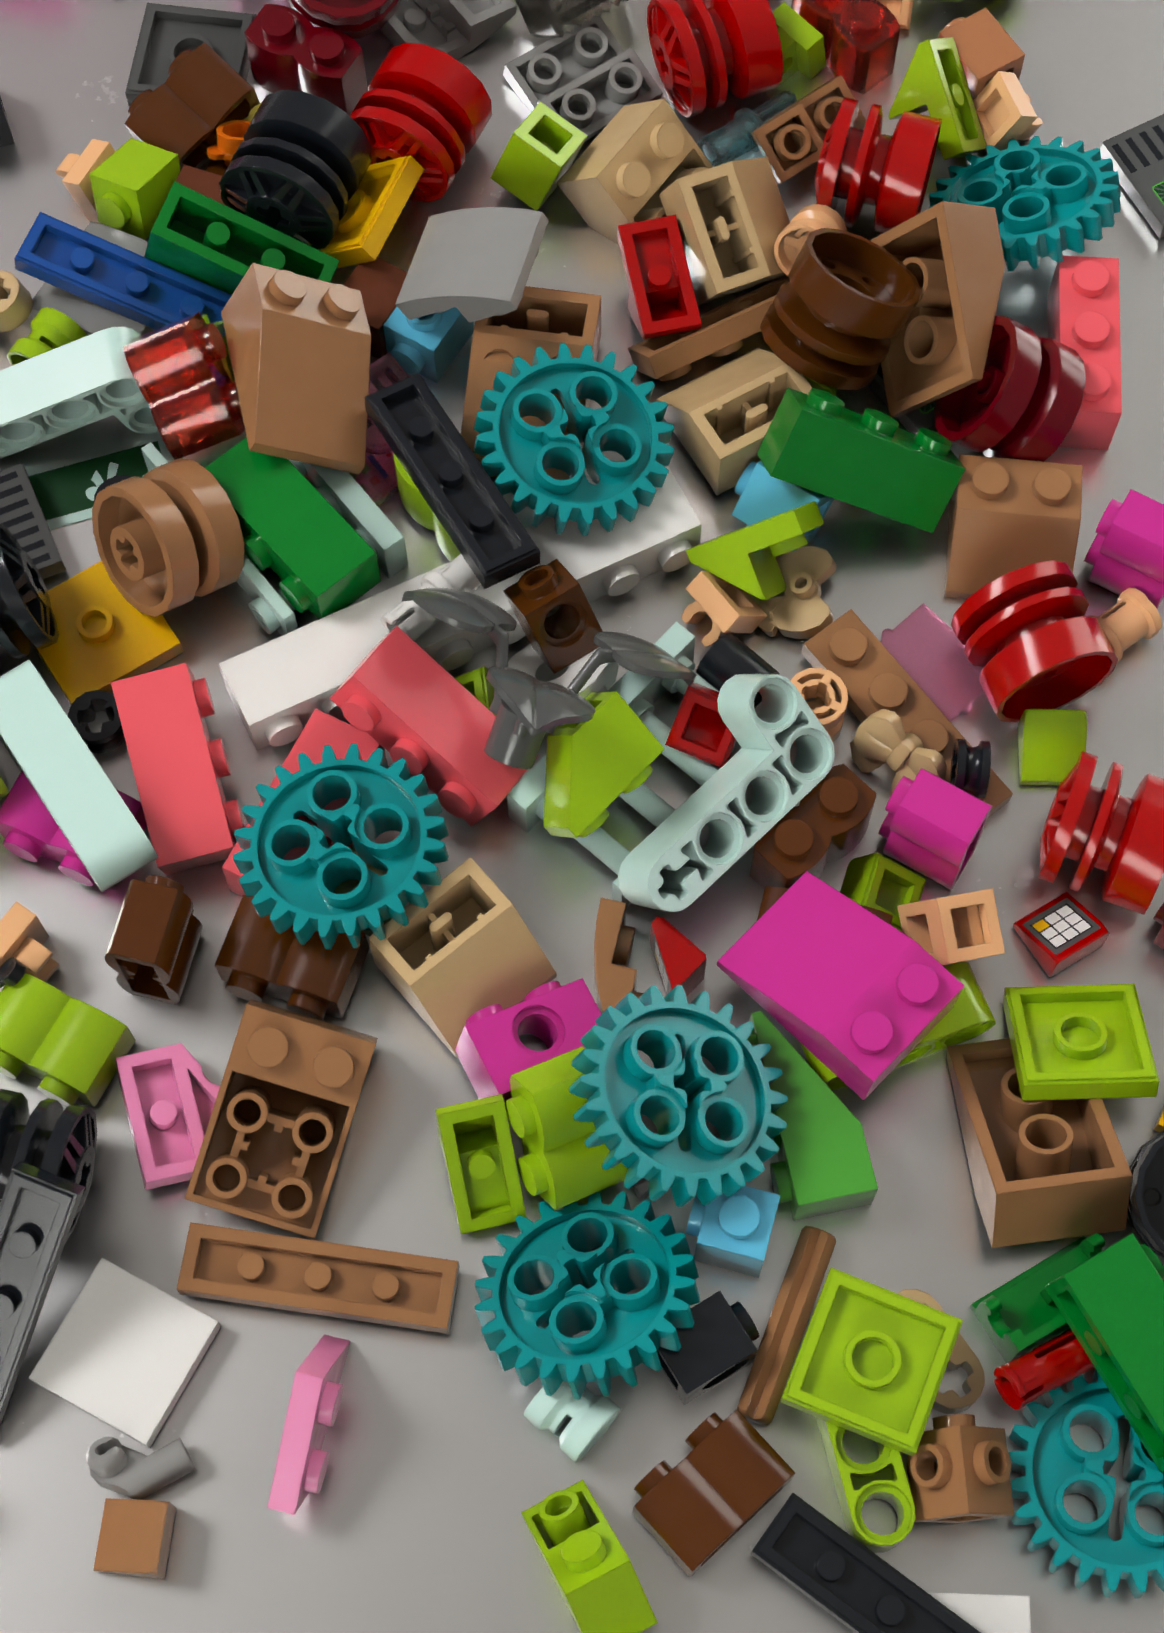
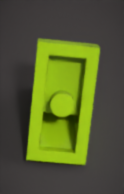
M954 37L928 39L918 44L888 115L889 120L901 118L904 111L920 114L928 110L930 117L942 119L937 149L941 151L943 160L964 157L986 149V142Z
M815 500L710 539L687 549L686 553L691 563L761 600H768L786 590L776 556L807 545L808 542L804 533L823 525L824 522Z
M499 1094L435 1109L439 1142L447 1167L461 1234L516 1222L515 1218L518 1215L527 1218L503 1095Z

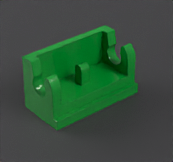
M1094 1233L1087 1238L1082 1236L970 1305V1308L1006 1363L1016 1358L1018 1359L1069 1328V1325L1044 1286L1101 1252L1102 1247L1105 1246V1239L1100 1234Z

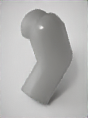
M103 1437L90 1446L86 1455L87 1464L90 1467V1475L101 1487L132 1499L147 1497L195 1470L193 1461L180 1438L147 1456L121 1445L119 1439Z

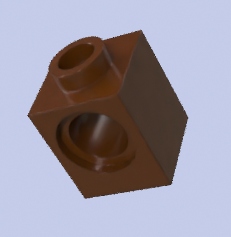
M558 559L553 560L547 565H540L528 570L517 583L503 590L532 648L554 674L598 648L593 643L595 633L603 632L580 584ZM560 605L553 615L546 618L551 609Z

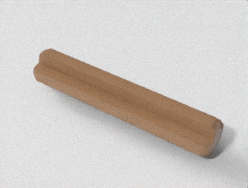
M805 1226L801 1230L737 1407V1410L745 1419L754 1423L769 1425L777 1410L836 1244V1238L824 1230L811 1226Z

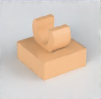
M998 71L973 100L986 146L992 145L1000 151L1008 148L1010 139L1028 140L1043 124L1041 118L1037 117L1030 103L1031 99L1024 92L1015 73Z
M92 139L81 155L67 154L55 171L58 176L64 178L62 183L88 221L95 223L99 222L89 174L115 152L110 142Z
M701 571L685 588L696 601L685 608L681 619L686 624H697L708 614L712 620L710 632L701 641L705 647L713 646L721 637L728 633H752L767 617L766 613L747 592L708 571Z
M17 901L0 920V967L6 960L14 957L26 966V973L47 982L60 966L59 963L51 958L53 956L52 952L43 946L49 935L37 915Z

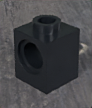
M721 1291L716 1292L690 1308L694 1319L693 1328H676L681 1343L679 1351L668 1350L659 1347L657 1350L662 1370L684 1405L753 1363L757 1353V1348L753 1341L759 1338L760 1335L753 1320L740 1302L737 1301L729 1306Z

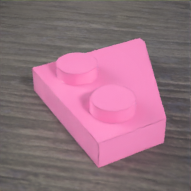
M182 1043L116 1057L115 1067L145 1190L191 1180L220 1086L211 1083L202 1073V1066Z
M324 1334L295 1372L267 1507L269 1509L295 1515L309 1492L315 1494L320 1492L329 1460V1452L321 1449L327 1427L334 1425L343 1393V1384L339 1383L349 1350V1340Z

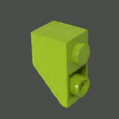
M617 691L591 692L585 698L595 708V713L591 720L556 726L554 732L547 735L543 827L551 836L577 838L579 836L583 838L596 831L609 816V811L606 808L622 792L629 793L642 785L653 771L650 764L665 750Z
M584 1480L564 1490L548 1495L540 1503L521 1512L580 1633H640L658 1623L629 1557Z

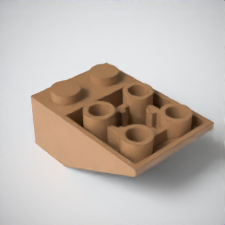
M525 286L523 297L517 310L502 316L496 315L475 321L461 427V436L473 453L476 435L480 434L474 430L477 412L483 411L480 408L483 393L485 390H494V379L498 371L511 375L510 372L515 357L519 356L532 366L537 347H541L550 359H556L560 343H566L572 358H580L582 350L588 344L592 347L593 361H597L601 339V295ZM553 394L560 402L561 407L563 409L564 405L561 401V398L557 394ZM590 399L579 400L582 405L589 408ZM526 416L522 418L532 426L540 427L546 425L538 417ZM567 426L564 435H568ZM474 453L478 461L482 463V459L485 456ZM555 468L545 470L547 475L553 479H570L562 470Z
M251 999L245 1006L185 1199L315 1239L378 1038Z

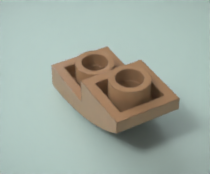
M842 75L827 81L751 132L763 157H768L778 184L785 182L819 160L827 129L831 127L835 120L842 100L845 97L855 99ZM859 108L856 128L864 129L866 119Z
M605 898L600 899L594 941L595 994L597 1006L601 1014L609 1006L615 1008L630 992L638 998L643 994L636 992L637 969L616 965H628L636 928L625 926L626 903Z

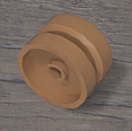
M176 459L152 469L143 478L133 476L112 484L97 493L92 508L93 534L99 556L113 584L125 600L141 613L157 617L193 600L194 595L203 597L239 579L244 567V539L238 516L227 493L213 474L195 460Z

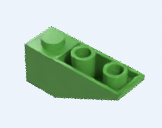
M762 1011L752 1012L750 1021L754 1023V1028L747 1040L752 1046L770 1044V1051L760 1059L763 1067L779 1068L783 1072L778 1079L769 1085L770 1090L788 1096V1102L773 1112V1114L787 1123L786 1128L773 1138L779 1147L777 1152L779 1162L770 1163L774 1192L781 1195L779 1203L789 1201L793 1221L871 1205L878 1186L862 1124Z

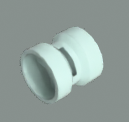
M563 1381L552 1396L546 1395L542 1387L532 1399L523 1415L538 1430L549 1429L559 1438L560 1449L577 1463L605 1434L619 1415L621 1408L607 1396L594 1395L587 1387H585V1391L580 1399H574L568 1382Z

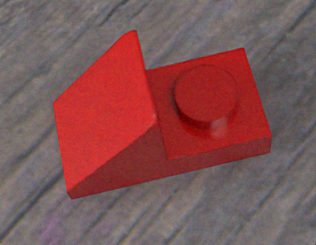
M676 215L618 225L617 239L629 285L627 307L642 339L700 329L702 322Z

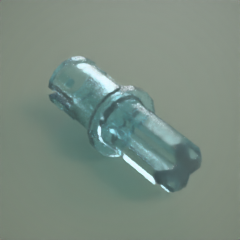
M783 91L753 110L744 107L736 111L733 120L699 138V148L713 167L734 161V159L746 152L760 151L751 132L797 101L795 94L792 91Z

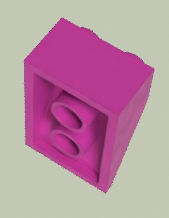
M808 871L763 914L716 964L862 1100H865L953 1008L965 987L913 939Z

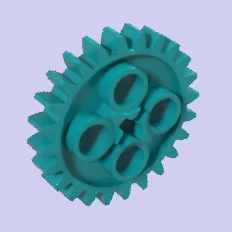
M1034 136L1027 146H1020L1017 140L1010 139L1008 148L1001 151L992 145L986 146L987 156L981 158L968 154L965 156L967 167H948L949 178L937 179L935 181L937 192L929 193L930 207L928 209L942 201L994 207L996 209L1004 261L1006 262L1008 272H1013L1020 261H1028L1033 269H1038L1041 258L1047 256L1058 263L1063 262L1062 251L1066 249L1083 253L1085 251L1084 239L1100 241L1103 238L1102 227H1113L1115 224L1114 213L1121 210L1118 171H1113L1112 159L1101 160L1099 148L1084 152V144L1080 140L1067 148L1063 147V139L1059 136L1048 145H1041L1039 136Z
M560 343L556 359H550L541 347H537L532 366L519 356L515 357L510 372L511 375L498 371L494 379V390H485L480 405L483 411L477 412L474 430L480 433L476 435L473 448L474 453L485 456L482 459L481 465L489 477L499 475L494 484L502 496L510 492L514 495L511 509L515 514L527 506L534 510L532 526L535 528L543 522L546 516L554 518L556 534L562 535L568 521H576L582 536H588L594 519H598L602 527L607 532H610L615 525L617 512L629 522L633 521L639 509L638 503L649 507L657 491L655 487L662 488L669 470L664 466H669L674 454V448L666 444L671 439L674 425L660 422L664 418L668 405L666 402H648L655 384L653 381L636 386L633 383L637 370L636 365L632 364L621 372L613 369L616 357L614 352L606 355L600 363L593 361L592 347L588 344L582 350L580 358H572L566 343ZM553 394H557L561 398V401L564 405L563 409L561 407L560 402ZM579 400H594L595 402L600 404L602 408H587L584 405H582ZM526 416L538 417L546 425L540 427L532 426L522 418ZM566 426L568 435H564ZM583 442L584 445H583V448H582V451H581V445H580V443ZM602 452H617L620 455H622L626 461H610L603 455ZM552 468L562 470L570 479H553L547 475L545 470ZM585 469H586L587 474L589 475V477H590V478L592 479V481H593L594 483H596V484H591V483H589V481L587 480V477H586V475H585V473H584V470H585Z
M351 744L345 759H336L331 746L326 745L322 753V762L313 764L305 753L298 754L300 771L292 774L281 766L276 767L275 771L280 781V785L276 789L263 784H258L255 787L263 802L262 807L245 805L242 808L246 821L251 827L236 829L234 832L240 848L244 849L233 855L234 862L240 873H244L239 882L247 897L254 896L251 902L260 918L271 914L270 921L275 931L279 934L293 925V932L299 944L304 945L315 931H319V936L325 949L331 950L338 933H346L352 947L358 948L361 940V930L369 927L379 940H383L386 938L383 921L391 917L405 927L409 924L404 909L408 902L419 907L426 908L429 903L421 887L422 884L431 886L441 885L442 879L438 867L433 863L448 861L449 855L445 843L440 840L449 836L444 817L438 816L442 813L436 794H428L429 788L423 774L410 778L411 773L405 759H399L388 768L385 753L381 748H377L367 761H363L357 744ZM339 798L349 799L339 809L324 810L326 805L333 800ZM299 816H306L314 821L318 827L297 818ZM384 832H400L399 836L391 842H374ZM325 835L335 844L330 847ZM352 843L355 847L357 855L353 853L352 850L349 848V846ZM294 848H308L306 853L300 858L283 860L284 856ZM366 864H370L382 871H387V873L378 875L368 869ZM344 881H360L358 886L351 892L345 894L333 893L335 888Z
M656 985L650 986L639 998L632 992L628 993L615 1008L609 1006L595 1020L597 1025H593L582 1036L580 1042L586 1049H583L572 1060L571 1064L576 1070L585 1075L580 1076L569 1087V1093L588 1100L573 1115L574 1120L593 1122L596 1130L584 1142L587 1147L605 1144L610 1150L604 1159L602 1168L606 1171L622 1163L628 1168L624 1187L630 1189L639 1180L644 1178L649 1181V1199L654 1202L671 1188L677 1207H683L696 1194L704 1206L712 1203L722 1193L727 1197L734 1195L746 1185L745 1181L751 1182L765 1170L763 1163L779 1150V1147L772 1139L782 1132L787 1125L784 1120L773 1114V1112L788 1102V1096L770 1090L769 1086L783 1074L782 1069L763 1067L760 1060L770 1051V1044L752 1046L747 1038L752 1033L754 1023L749 1021L737 1028L732 1025L730 1020L733 1013V1005L730 1003L722 1007L717 1013L710 1011L709 993L706 991H702L691 1003L687 1002L686 993L682 985H676L665 997H663ZM638 1050L643 1051L650 1057L654 1068L642 1061L638 1055ZM702 1057L706 1058L708 1061L712 1063L716 1070V1074L710 1071L705 1066V1064L702 1061ZM640 1114L646 1115L653 1121L657 1127L658 1134L646 1128ZM705 1121H709L717 1128L721 1139L711 1134Z
M599 1191L590 1195L585 1205H578L576 1201L556 1212L548 1203L542 1201L539 1202L541 1219L535 1223L521 1215L515 1218L521 1233L517 1238L504 1234L497 1235L496 1241L502 1256L492 1255L483 1257L482 1263L488 1277L475 1281V1288L481 1302L474 1307L489 1351H495L500 1366L504 1371L515 1367L520 1383L525 1387L539 1377L546 1395L552 1396L562 1382L565 1381L568 1382L574 1399H580L585 1391L587 1382L596 1381L604 1397L609 1396L611 1378L621 1375L625 1382L634 1387L638 1385L634 1367L643 1363L657 1372L661 1370L662 1366L657 1353L658 1348L662 1347L668 1350L679 1351L681 1343L676 1328H693L694 1319L689 1305L700 1302V1295L695 1279L699 1278L687 1238L684 1232H675L672 1218L668 1213L655 1218L651 1201L647 1199L631 1210L626 1192L621 1191L612 1203L607 1205L603 1203ZM598 1248V1249H596V1250H594V1251L587 1252V1251L590 1250V1249ZM644 1288L637 1293L627 1294L634 1289ZM547 1289L539 1294L532 1295L538 1290ZM590 1330L589 1333L582 1337L572 1338L579 1332Z
M1095 1368L1092 1383L1088 1384L1084 1376L1080 1375L1066 1383L1067 1393L1058 1387L1043 1394L1048 1408L1034 1401L1025 1405L1022 1413L1033 1427L1015 1424L1009 1436L1016 1445L1025 1450L1009 1452L1011 1471L1021 1474V1477L1011 1480L1012 1498L1025 1500V1504L1015 1512L1011 1520L1013 1525L1034 1523L1037 1528L1027 1545L1029 1551L1038 1550L1048 1544L1055 1550L1048 1569L1050 1572L1055 1573L1067 1562H1070L1077 1566L1075 1572L1076 1588L1081 1589L1091 1575L1095 1574L1101 1576L1104 1597L1110 1598L1115 1592L1120 1579H1126L1133 1597L1139 1599L1146 1592L1148 1576H1151L1156 1585L1164 1592V1535H1153L1146 1532L1140 1527L1135 1514V1508L1140 1505H1151L1164 1513V1472H1160L1154 1461L1145 1455L1141 1447V1440L1130 1424L1129 1441L1125 1450L1122 1475L1124 1480L1132 1483L1120 1500L1119 1523L1121 1539L1118 1541L1112 1540L1109 1537L1108 1530L1109 1518L1114 1504L1116 1481L1114 1477L1107 1474L1119 1454L1118 1419L1127 1418ZM1081 1424L1093 1427L1101 1435L1104 1449L1098 1452H1087L1080 1449L1070 1436V1427ZM1070 1493L1086 1495L1094 1502L1098 1512V1519L1091 1523H1082L1074 1520L1064 1507L1063 1496Z

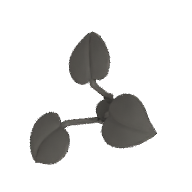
M425 588L406 591L402 597V602L413 600L422 609L451 626L471 632L486 633L496 645L495 666L489 667L486 677L494 687V698L489 710L496 714V718L484 751L494 760L511 767L531 769L545 733H553L556 726L582 723L593 718L595 708L578 693L595 670L604 663L617 662L623 668L642 675L683 679L687 685L692 684L696 678V674L651 642L619 632H597L594 635L593 643L599 648L591 655L567 688L552 682H543L523 671L508 668L509 635L506 631H514L517 622L509 613L495 603L476 594L448 588Z

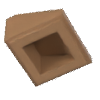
M106 1498L93 1571L165 1579L176 1507L166 1501Z

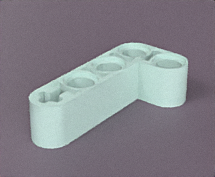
M111 327L0 370V459L111 415L118 418L130 430L141 434L162 432L173 427L179 420L178 405H167L147 349L152 345L132 328Z
M27 660L0 676V740L17 766H20L100 891L104 892L157 859L158 855L146 834L32 662Z
M738 674L726 680L720 688L717 699L718 712L722 721L742 749L633 849L621 863L618 873L619 888L623 896L632 904L667 912L684 910L698 899L829 773L835 758L834 744L831 737L796 686L788 678L778 674ZM759 691L762 696V708L757 716L754 700ZM793 742H795L797 756L792 764L790 761V749ZM751 782L753 798L750 805L747 806L745 792ZM707 824L709 839L707 845L702 850L700 834L702 828Z

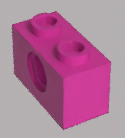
M583 978L561 986L559 981H551L529 992L525 996L524 1002L504 1010L500 1004H494L471 1015L465 1022L466 1025H464L455 1052L478 1098L482 1099L502 1094L506 1103V1100L512 1098L510 1088L511 1075L581 1046L584 1047L580 1040L593 1025H597L595 1020L601 1015V1012ZM523 1034L535 1035L545 1043L547 1050H531L523 1045L519 1036Z

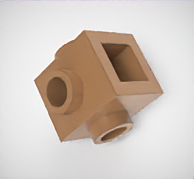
M971 1414L944 1415L932 1418L933 1430L923 1432L914 1456L907 1455V1475L915 1505L916 1518L914 1522L966 1523L1014 1516L1010 1480L1011 1459L1007 1450L1005 1429L976 1426L975 1415Z

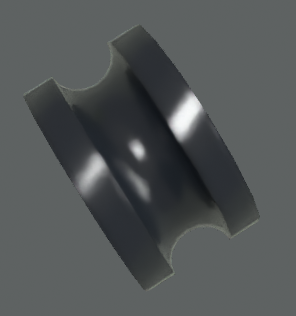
M100 690L89 691L77 697L70 706L68 718L92 753L102 754L111 752L124 742L125 737L114 695ZM96 712H106L109 721L102 724L101 732L92 733L88 723L95 720Z
M956 739L951 759L950 783L964 791L971 790L977 798H985L991 767L990 742L980 741L978 746L970 747L967 745L966 739Z

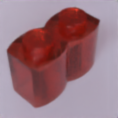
M792 0L791 8L823 35L827 64L835 77L843 76L849 89L865 94L893 74L900 26L892 12L877 0Z
M199 312L136 337L123 346L131 373L141 393L149 403L157 429L174 460L237 437L245 431L235 381L232 382L222 362V359L226 358L227 355L225 343L217 327L213 323L206 324Z

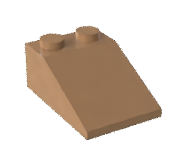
M942 201L870 240L903 262L916 277L922 291L916 307L900 334L889 338L891 341L889 352L884 361L881 362L890 417H901L976 383L983 378L1005 270L998 220L994 207Z
M252 263L221 311L249 451L360 474L365 467L367 412L365 410L364 397L368 395L371 350V332L361 291L342 284H333L298 275L288 270H279Z
M1010 1038L947 1046L946 1058L975 1198L992 1248L1125 1230L1132 1173L1103 1099L1022 1101Z

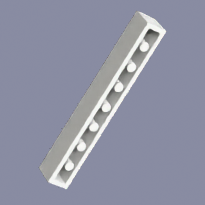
M668 466L665 467L669 472L662 488L655 487L657 491L652 504L648 507L638 503L639 509L635 519L631 522L617 512L615 525L610 532H607L602 527L598 519L592 521L588 536H582L576 521H568L562 535L556 534L555 521L552 517L544 520L537 528L533 526L526 528V531L540 550V564L487 589H484L481 585L472 593L495 603L516 620L515 630L506 631L509 635V644L520 640L526 634L503 590L517 583L525 572L534 567L547 565L553 560L558 559L578 581L588 602H591L607 594L610 596L622 595L633 589L640 579L660 570L665 572L678 570L690 562L686 550L700 544L702 524ZM446 563V564H444V565H442V566H440V567H437V568H435V569H433V570L436 571V572H439L441 569H443V568H444L447 564H449V563ZM428 572L219 663L227 691L256 751L268 745L274 747L283 746L296 740L315 708L340 720L345 718L342 709L330 697L369 652L388 634L381 621V617L402 602L404 592L417 590L421 587V578ZM560 605L551 609L546 618L553 615ZM441 620L414 641L446 671L461 667L475 653L495 645L494 641L486 633H476L460 629Z

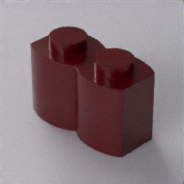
M265 4L244 32L252 75L260 86L271 93L280 90L303 91L326 99L350 116L362 95L368 92L363 50L353 38L339 30L328 27H314L304 15L294 9L277 4Z

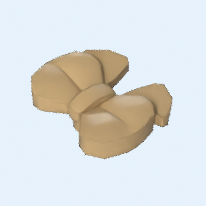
M803 546L794 552L790 551L776 556L786 585L785 596L772 598L758 604L767 617L757 628L770 637L776 636L779 630L784 637L795 639L811 638L833 622L831 609L820 598L822 592L820 585L835 573L837 565L826 549L815 546Z
M881 709L871 714L859 725L854 740L850 742L852 759L861 772L869 773L881 767L885 762L891 769L897 771L891 786L890 796L903 776L914 781L921 768L945 780L948 767L943 755L936 750L923 748V743L917 735L913 733L905 734L902 720L894 711Z

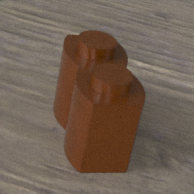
M206 43L201 44L194 50L186 49L181 52L171 63L168 70L169 77L166 82L154 91L151 89L143 91L134 99L128 110L129 117L124 123L133 139L178 154L180 169H182L183 164L199 169L209 159L207 148L217 144V127L228 121L244 120L248 117L250 110L260 104L254 88Z
M845 764L833 766L826 777L800 800L799 806L793 807L755 843L749 876L763 889H765V886L790 888L806 871L820 879L826 863L846 856L864 837L877 793Z
M149 875L145 881L132 879L129 882L105 954V961L113 970L118 972L116 981L128 993L176 1005L180 1002L203 926L193 915V903L183 893L184 887L172 879Z
M243 895L215 962V967L221 979L227 982L226 990L248 1001L254 999L262 1002L264 996L283 999L287 1001L286 1008L289 1011L323 1021L325 1015L343 1018L370 949L365 933L361 931V940L358 948L352 947L346 933H338L331 950L325 949L319 936V931H315L312 937L302 945L299 944L293 932V925L279 934L275 931L270 921L271 914L260 918L251 902L254 896L247 897Z
M735 1410L724 1421L716 1412L711 1414L685 1440L692 1449L686 1458L673 1469L663 1460L634 1488L641 1499L634 1505L632 1514L689 1577L699 1570L769 1503L795 1475L792 1468L738 1410Z

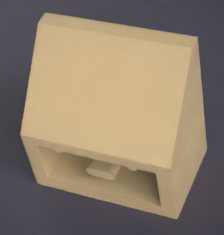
M664 98L623 106L559 179L557 185L590 228L619 245L617 239L618 225L666 217L659 194L675 180L712 168L713 166Z
M768 157L730 161L679 178L659 194L666 216L676 215L698 306L786 276L776 262L774 244L780 232L790 224Z
M757 347L657 398L656 402L667 403L668 407L664 415L667 423L674 425L673 432L716 495H719L736 486L741 474L752 461H761L757 452L787 388L808 395L812 386L804 375L792 369L778 358L775 353Z
M471 857L444 877L441 885H434L425 892L429 903L426 908L413 904L405 908L409 921L406 927L391 919L384 925L385 939L379 940L374 933L368 937L375 965L456 1058L458 1056L455 1048L464 1025H466L465 1022L471 1015L494 1004H500L504 1010L524 1002V998L529 992L545 983L551 982L557 977L556 971L514 905Z

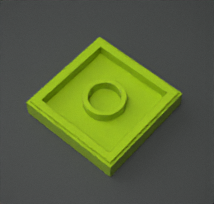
M1135 984L1004 988L1002 1004L1022 1101L1157 1097L1160 1081Z
M831 1267L780 1402L907 1455L914 1456L920 1444L963 1320Z

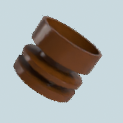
M821 228L812 231L788 274L790 282L782 284L779 288L773 304L770 305L762 320L760 329L764 341L776 356L796 372L817 383L836 389L859 390L870 385L877 373L879 363L884 361L891 345L889 338L900 334L916 307L922 291L916 277L903 262L881 246L862 236L841 229Z

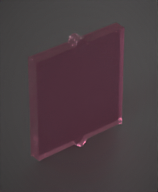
M923 603L893 630L887 628L882 631L880 641L882 645L950 722L959 714L966 716L970 713L972 703L984 693L979 682V677L984 667L972 665L964 652L966 645L959 641L954 631Z

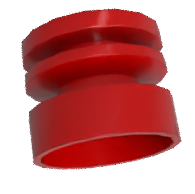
M768 0L650 1L647 7V26L655 65L673 106L682 116L689 118L701 114L706 105L714 109L723 106L727 100L728 88L735 97L745 99L777 88L782 81L783 56L776 20Z
M403 43L391 48L368 86L369 91L362 95L350 117L363 129L371 144L372 161L370 165L411 155L424 168L408 200L428 203L442 199L451 186L455 175L465 162V154L470 152L491 118L492 105L482 82L464 64L446 52L428 45Z
M845 97L842 100L835 120L831 127L827 129L823 141L814 183L816 188V204L827 205L835 210L839 198L847 200L844 222L846 227L851 229L858 220L864 204L875 206L874 232L877 235H881L921 213L936 153L942 119L904 111L893 135L881 134L883 121L882 105L873 104L871 106L865 128L859 129L856 128L859 100Z
M1051 560L1033 563L1011 571L986 584L967 598L953 615L951 627L959 641L966 645L964 652L973 666L984 667L981 671L979 682L996 716L1001 721L1020 722L1023 711L1026 709H1060L1076 701L1100 685L1114 671L1118 662V658L1097 619L1085 616L1089 603L1081 589L1077 588L1078 582L1066 562Z
M1082 751L1076 765L1060 782L1039 841L1040 867L1037 878L1054 883L1064 857L1075 860L1068 889L1078 892L1085 884L1093 867L1104 870L1102 900L1144 915L1151 904L1164 873V779L1146 774L1132 798L1120 795V789L1123 779V765L1115 762L1111 764L1101 788L1090 785L1098 756Z

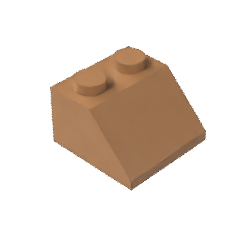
M960 454L959 461L966 469L949 502L944 597L967 599L986 584L1011 571L1033 563L1051 560L1066 562L1073 573L1081 522L1083 465Z

